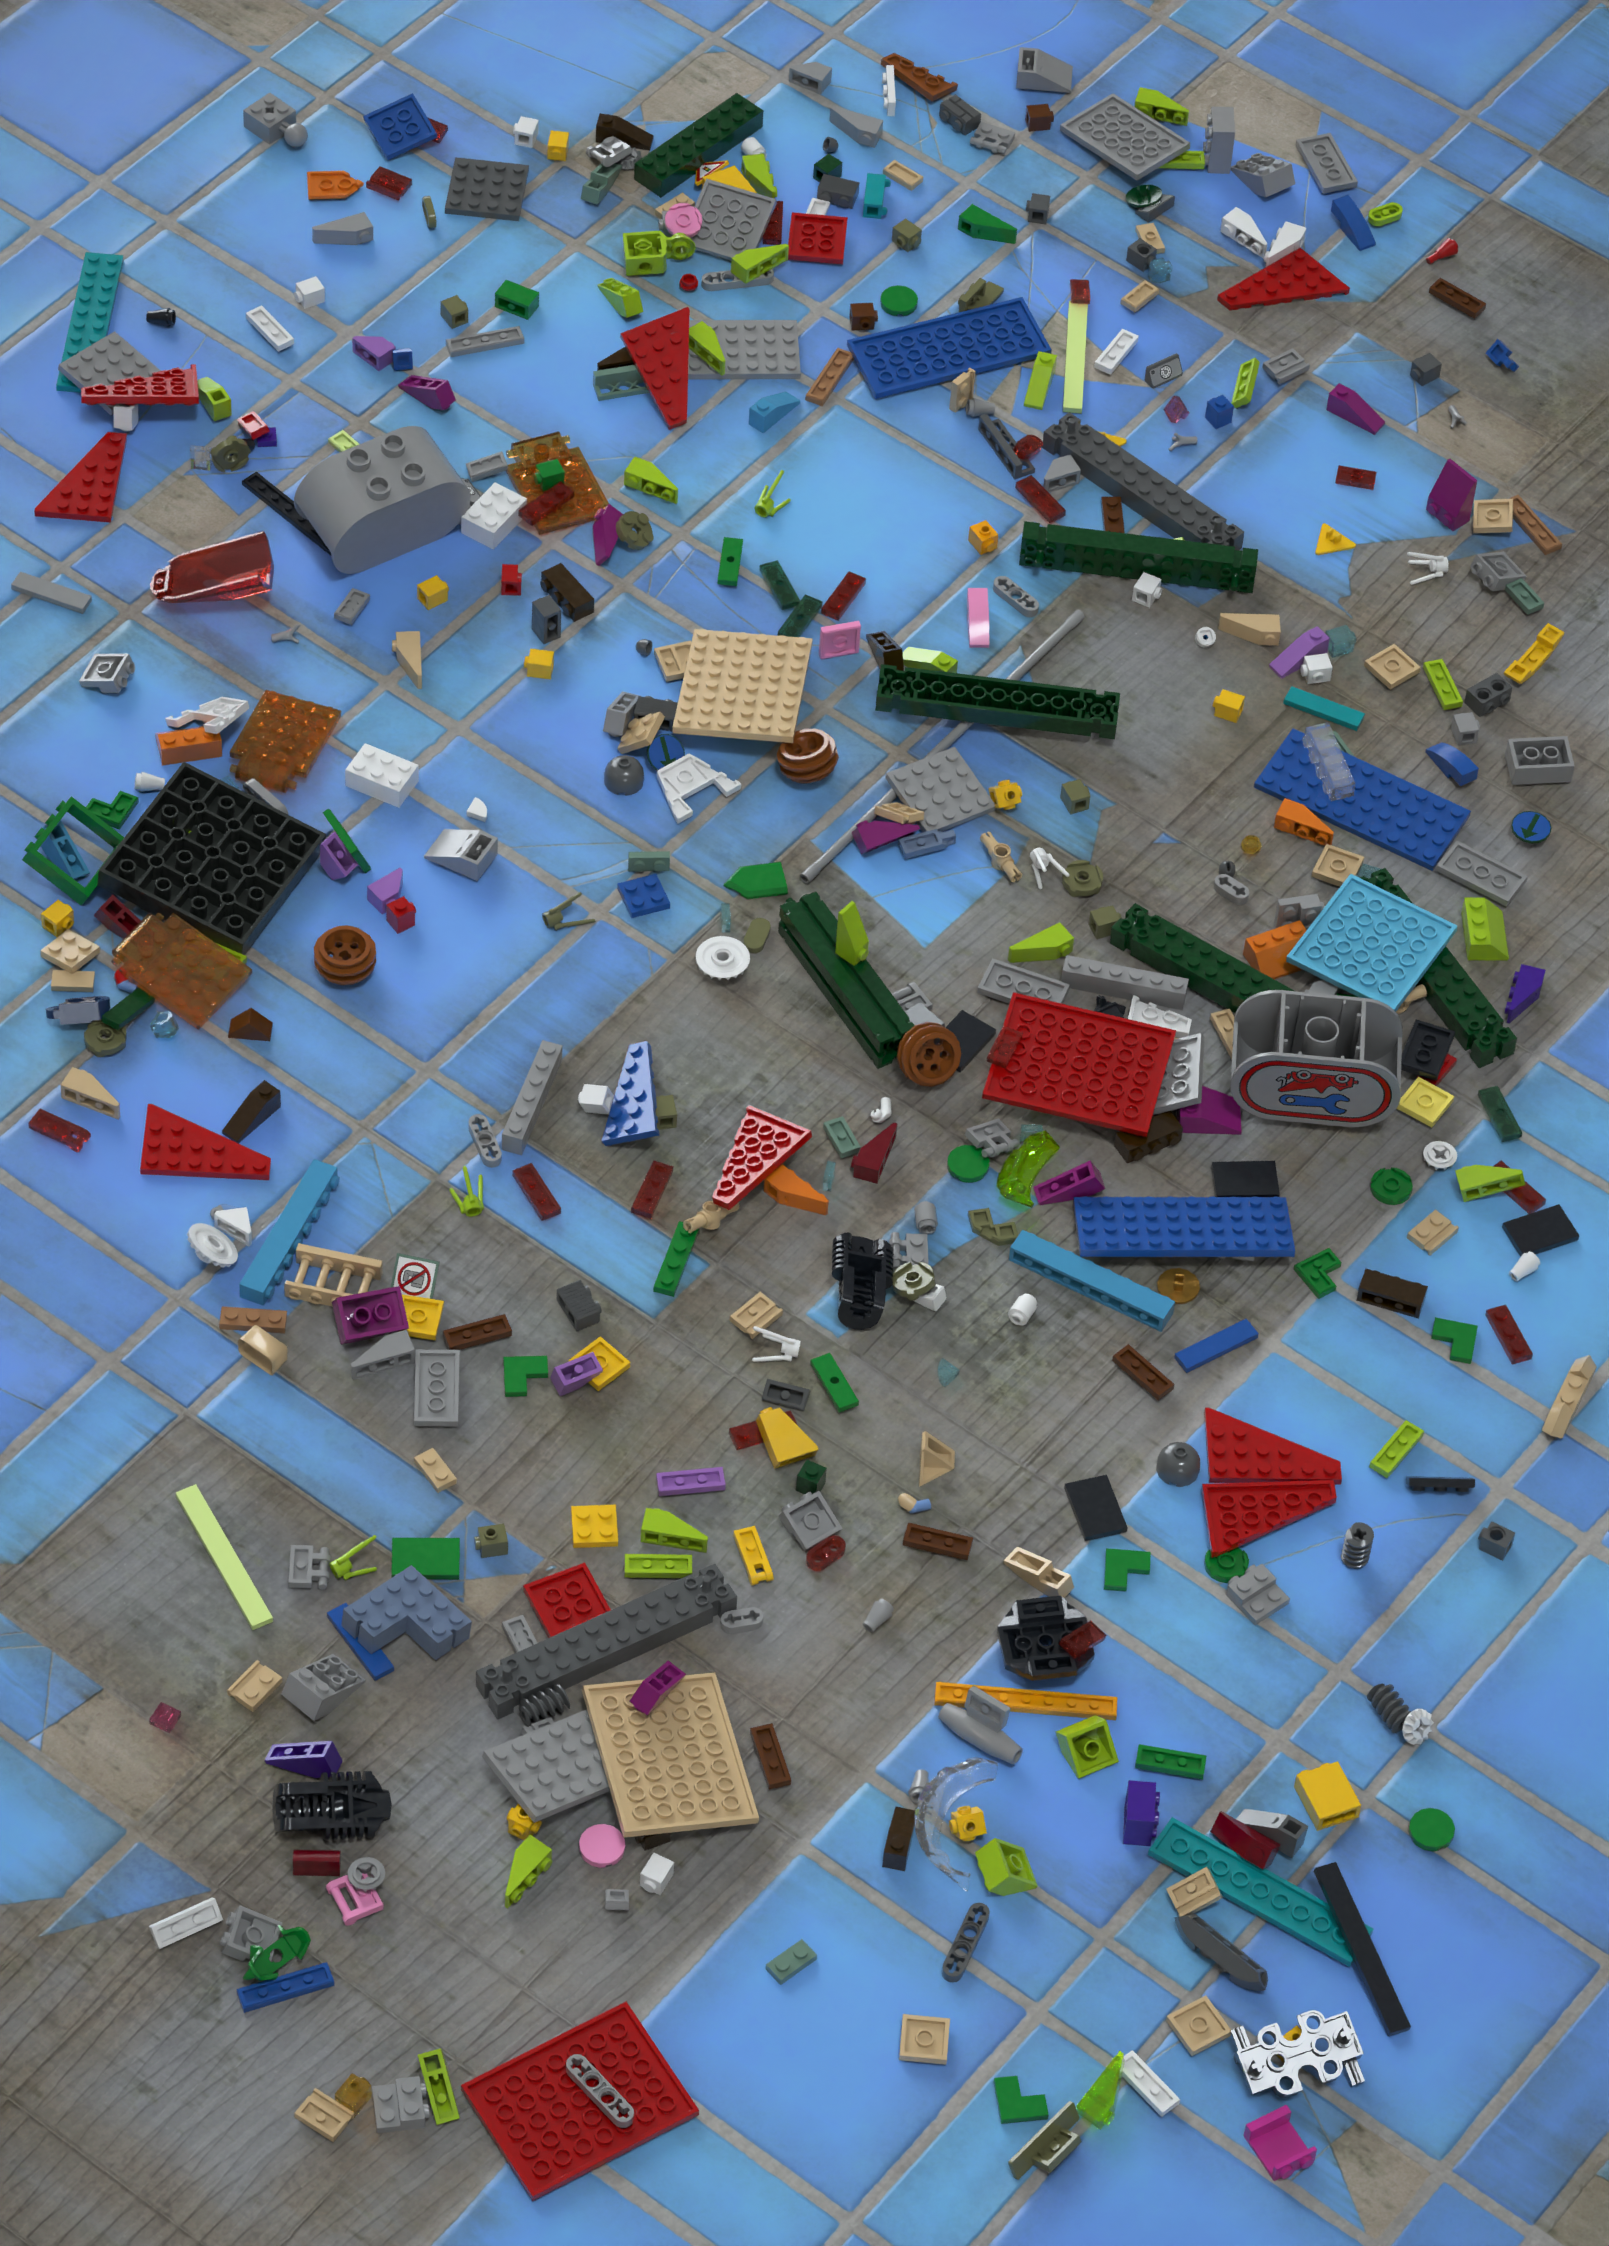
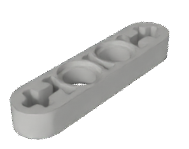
M771 269L747 284L731 273V270L705 273L702 276V288L706 291H719L769 285L774 281V271ZM731 278L733 281L727 282L724 279Z
M579 2054L570 2056L566 2062L568 2076L616 2126L621 2128L629 2127L634 2120V2109L584 2056ZM573 2064L577 2066L581 2064V2071L577 2067L573 2069ZM590 2078L598 2080L599 2084L596 2087H589L585 2082ZM604 2095H611L614 2097V2101L607 2104L602 2102L601 2098ZM619 2111L623 2115L628 2113L627 2118H625L624 2116L619 2118Z

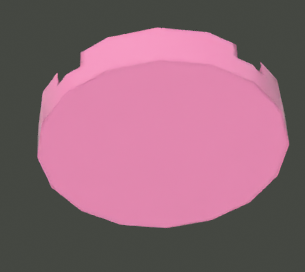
M688 203L673 205L665 216V227L671 235L684 233L691 238L700 231L702 226L700 211Z
M607 1824L593 1825L582 1833L579 1840V1851L583 1860L591 1866L605 1868L607 1865L617 1864L623 1858L625 1839L622 1833L614 1826Z

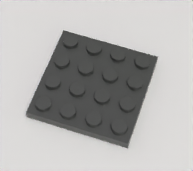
M455 157L445 204V214L519 221L529 165Z

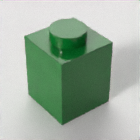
M555 459L536 464V473L533 474L536 485L539 484L541 490L546 491L564 486L565 472L559 460Z

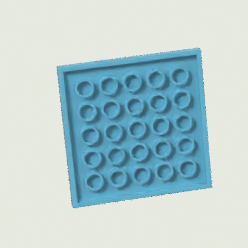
M1350 874L1287 955L1286 962L1359 998H1369L1383 1002L1396 1012L1456 933L1457 925Z

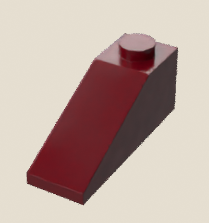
M114 895L94 914V917L108 930L143 952L158 939V936Z
M892 1123L861 1147L858 1156L854 1155L851 1163V1168H854V1178L878 1184L897 1136V1123Z
M1222 1811L1219 1812L1210 1831L1242 1858L1261 1869H1265L1272 1864L1281 1844Z

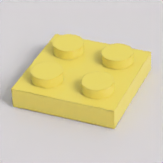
M1418 1077L1401 1097L1396 1109L1432 1128L1452 1104L1454 1096Z

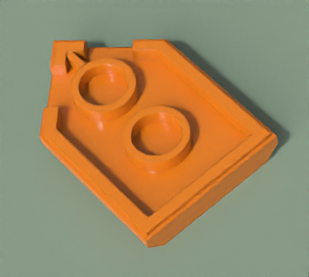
M346 171L307 172L308 200L345 199L364 185L362 181L350 177V174Z

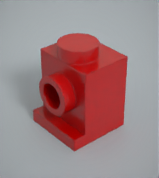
M502 564L501 595L521 596L522 573H518V565Z

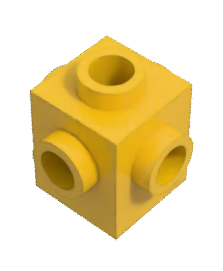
M1010 779L999 781L998 786L988 788L990 798L995 803V808L1003 807L1004 810L1015 808V804L1021 803L1022 790L1016 782H1010Z
M519 1803L515 1808L512 1807L507 1815L508 1833L522 1840H525L529 1835L533 1836L534 1833L536 1834L542 1824L541 1820L534 1823Z
M962 1806L957 1808V1811L951 1812L952 1820H949L950 1831L960 1840L971 1841L976 1839L978 1835L987 1834L983 1811L977 1806L972 1808L970 1806Z

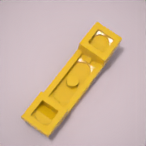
M1547 623L1537 635V639L1518 661H1513L1505 670L1504 675L1519 684L1528 680L1550 657L1564 636V632Z

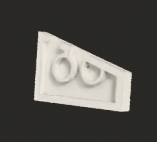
M1133 995L1128 1019L1176 1030L1175 1037L1177 1038L1189 1036L1192 1019L1170 1010L1162 1011L1156 1008V1004L1151 1002L1149 1004L1139 1001V997Z

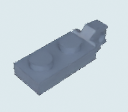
M934 829L898 839V845L905 859L941 850L955 844L956 834L954 830L942 832Z

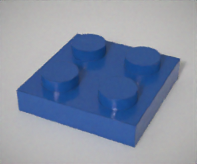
M657 874L617 884V889L631 918L670 909V901Z

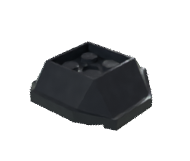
M1061 1595L1016 1600L1011 1610L997 1626V1635L1005 1669L1024 1679L1034 1681L1077 1676L1094 1660L1095 1653L1086 1616L1068 1604V1601Z

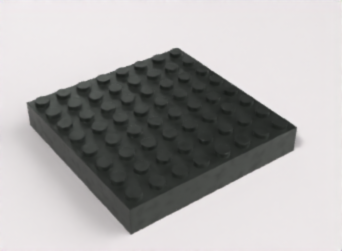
M183 762L99 869L98 886L191 934L194 933L245 955L320 855V844L326 839V834Z

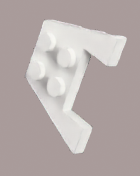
M220 697L199 705V710H185L181 712L182 716L177 718L169 716L165 720L167 726L178 728L194 719L201 720L205 723L203 724L205 732L218 734L249 709V704L246 700Z
M690 753L657 771L658 781L677 823L693 815V810L684 802V799L711 784H714L727 797L740 790L741 783L737 780H730L723 772H716L710 768L711 765Z

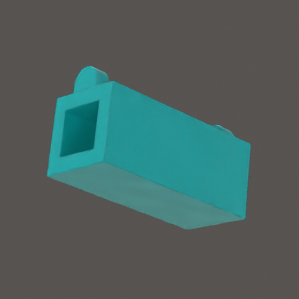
M867 173L863 217L881 219L882 215L887 214L888 209L883 207L885 187H890L891 181L886 179V175Z

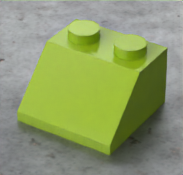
M1094 1715L1055 1731L1061 1753L1077 1778L1119 1762L1107 1721L1104 1718Z
M994 1838L975 1852L978 1867L982 1871L985 1879L984 1884L989 1892L1006 1896L1038 1887L1023 1847Z

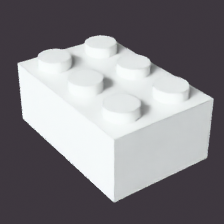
M494 482L466 511L465 515L461 517V533L494 550L527 515V498Z
M365 743L345 770L346 786L400 808L419 782V765Z

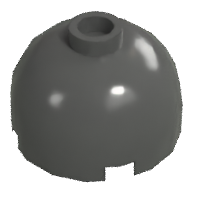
M622 755L613 758L607 764L604 772V784L609 791L617 795L619 792L625 793V796H628L642 789L644 770L637 759Z
M1185 1442L1170 1443L1161 1450L1157 1458L1156 1471L1158 1476L1167 1484L1171 1482L1176 1484V1487L1188 1486L1198 1478L1201 1464L1198 1452Z

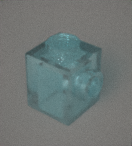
M1347 625L1325 632L1330 638L1328 652L1332 658L1354 651L1356 636Z

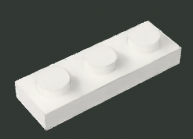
M886 65V73H882V84H886L883 85V96H886L884 98V109H887V116H895L894 65Z
M262 305L246 313V319L278 352L294 344V338Z
M1122 329L1095 361L1094 368L1111 375L1136 345L1139 336Z
M212 1897L154 1923L149 1928L156 1947L161 1949L222 1921L223 1918L216 1899Z
M1133 2050L1115 2063L1114 2068L1161 2117L1179 2105L1180 2099Z

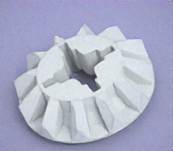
M1443 1141L1431 1142L1423 1151L1424 1161H1427L1428 1167L1434 1166L1436 1170L1438 1168L1446 1170L1447 1167H1453L1457 1160L1455 1148ZM1444 1154L1443 1158L1440 1157L1436 1159V1155L1440 1156Z
M1415 1709L1410 1712L1403 1724L1402 1732L1404 1739L1413 1745L1422 1744L1423 1740H1428L1427 1734L1432 1732L1430 1726L1434 1723L1431 1720L1432 1715L1424 1709Z

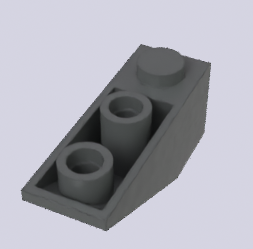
M1244 1809L1236 1818V1820L1281 1844L1279 1851L1291 1858L1304 1844L1308 1825L1286 1814Z

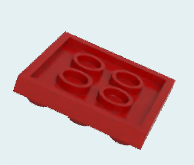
M792 212L788 241V260L843 265L848 217Z
M586 1563L523 1585V1591L549 1638L611 1610Z

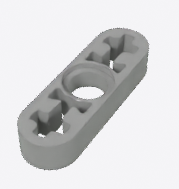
M998 576L994 579L993 591L1026 617H1034L1038 614L1039 602L1006 576ZM1017 594L1021 596V598L1014 599L1011 597V595Z
M251 778L243 784L245 793L289 815L285 805L258 781Z
M481 1114L471 1116L469 1118V1132L483 1164L491 1168L499 1166L502 1161V1152L487 1118ZM476 1123L482 1126L481 1131H479L478 1125ZM482 1138H488L491 1141L487 1144H483L479 1140ZM490 1150H491L492 1156L495 1157V1158H492L491 1156H489V1151H490Z

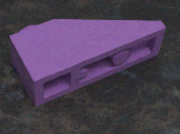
M1316 626L1298 637L1269 664V667L1282 679L1300 669V666L1303 665L1304 656L1327 653L1330 638Z

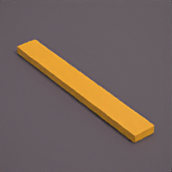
M936 1682L934 1705L938 1706L950 1703L957 1707L965 1708L968 1690L972 1686H976L1010 1707V1712L1089 1718L1096 1715L1106 1720H1116L1117 1697Z

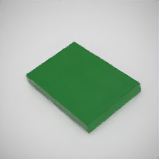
M330 809L323 812L324 816L364 873H367L371 870L370 865Z
M392 1538V1577L412 1565L426 1579L459 1580L460 1538Z

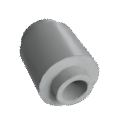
M928 1201L920 1202L914 1208L916 1227L922 1234H932L938 1226L936 1207Z

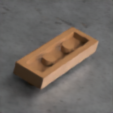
M222 1306L219 1329L249 1331L254 1325H257L266 1332L285 1334L287 1311Z

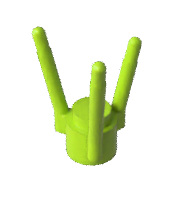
M783 470L776 477L768 493L769 486L765 485L758 503L754 507L755 512L761 517H767L768 515L773 517L778 510L791 501V499H787L774 508V501L770 498L784 474Z
M463 1166L468 1195L464 1197L462 1203L453 1188H450L449 1191L460 1207L461 1213L474 1217L479 1215L484 1209L483 1176L481 1174L478 1176V1197H476L472 1191L467 1167Z
M371 1536L342 1557L330 1562L329 1566L337 1579L343 1577L344 1580H347L354 1576L375 1572L377 1570L376 1567L350 1572L353 1566L349 1558L374 1541L377 1536Z

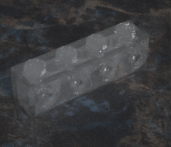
M1329 722L1306 727L1305 736L1302 737L1303 745L1309 750L1310 761L1316 766V774L1318 779H1321L1323 782L1324 793L1328 794L1331 801L1354 796L1355 781Z

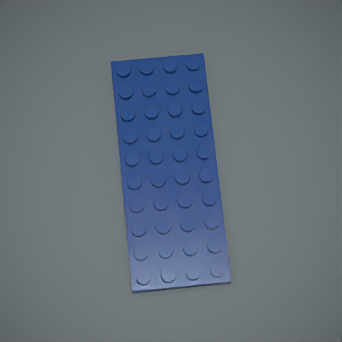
M1023 297L847 340V347L875 399L953 380L963 372L967 373L968 368L975 370V374L1036 359L1038 351L1050 354L1052 351Z
M1294 728L1254 782V788L1282 801L1286 798L1301 803L1318 818L1431 871L1434 870L1471 814L1470 810Z
M1083 1196L1074 1197L1073 1199L1080 1257H1295V1245L1286 1197Z

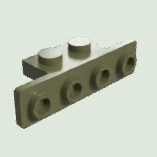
M979 278L975 284H971L965 294L960 296L958 300L959 312L993 304L1004 292V288L990 281L986 283V280Z
M1069 2101L1008 2161L1015 2179L1019 2180L1033 2165L1051 2173L1082 2142L1078 2134L1069 2131L1079 2120V2115L1073 2102Z

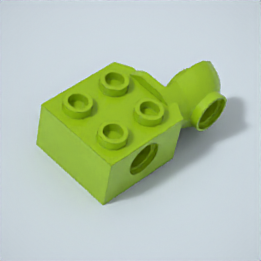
M661 231L623 233L626 276L664 273L667 269L666 259L683 260L689 258L695 252V243L684 233H675L672 237H666Z

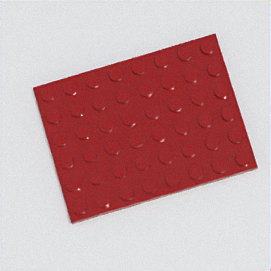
M1013 992L982 1098L1147 1137L1176 1036V1030Z
M627 2001L461 2085V2091L532 2201L699 2115L698 2107ZM574 2054L584 2056L634 2109V2120L629 2127L621 2128L616 2126L568 2076L566 2062L570 2056ZM573 2064V2069L577 2067L581 2071V2064L578 2066ZM590 2078L585 2082L589 2087H596L599 2084L598 2080ZM604 2095L601 2100L609 2104L614 2101V2097ZM619 2111V2118L622 2117V2116H624L625 2118H627L628 2113H626V2114L623 2115V2114Z

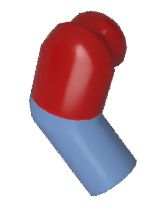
M118 969L114 974L117 987L129 993L135 991L139 985L129 982L127 970Z

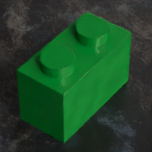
M505 280L495 292V307L529 320L539 307V292Z

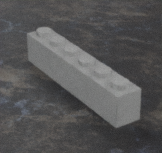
M1066 955L1061 982L1070 984L1071 989L1132 1000L1134 995L1139 997V1001L1149 1004L1151 1002L1158 1006L1183 1010L1189 981L1187 978Z
M542 1040L503 1130L502 1150L519 1155L523 1154L562 1063L563 1045Z

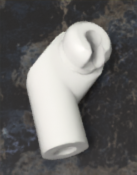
M882 1098L880 1100L881 1109L871 1112V1118L875 1123H882L891 1116L890 1098Z

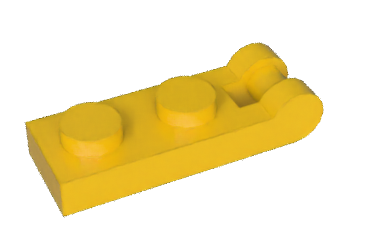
M751 1526L734 1530L733 1537L746 1568L751 1586L757 1585L759 1581H773V1572L756 1527ZM762 1568L763 1572L756 1573L755 1569Z

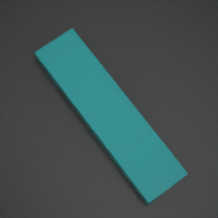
M1291 686L1283 702L1285 705L1355 731L1359 729L1365 717L1363 712Z

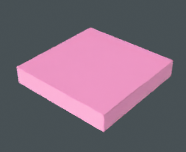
M854 621L821 627L820 659L859 653L860 622Z

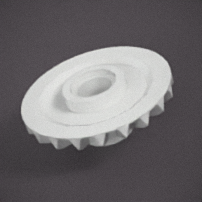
M717 936L707 939L698 947L696 952V964H698L699 970H703L704 975H710L711 979L717 977L719 981L721 978L729 980L730 977L737 978L739 974L743 975L744 970L748 968L750 963V954L747 947L732 937Z
M197 1223L190 1227L187 1233V1240L191 1243V1248L195 1249V1253L201 1261L213 1263L215 1266L219 1265L223 1268L225 1266L230 1267L237 1261L238 1252L235 1245L220 1230L203 1223Z

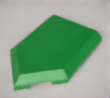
M781 862L740 866L723 885L729 890L733 889L741 893V896L746 899L788 894Z

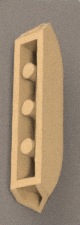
M1590 1355L1576 1359L1571 1366L1542 1428V1431L1558 1438L1564 1437L1597 1368Z

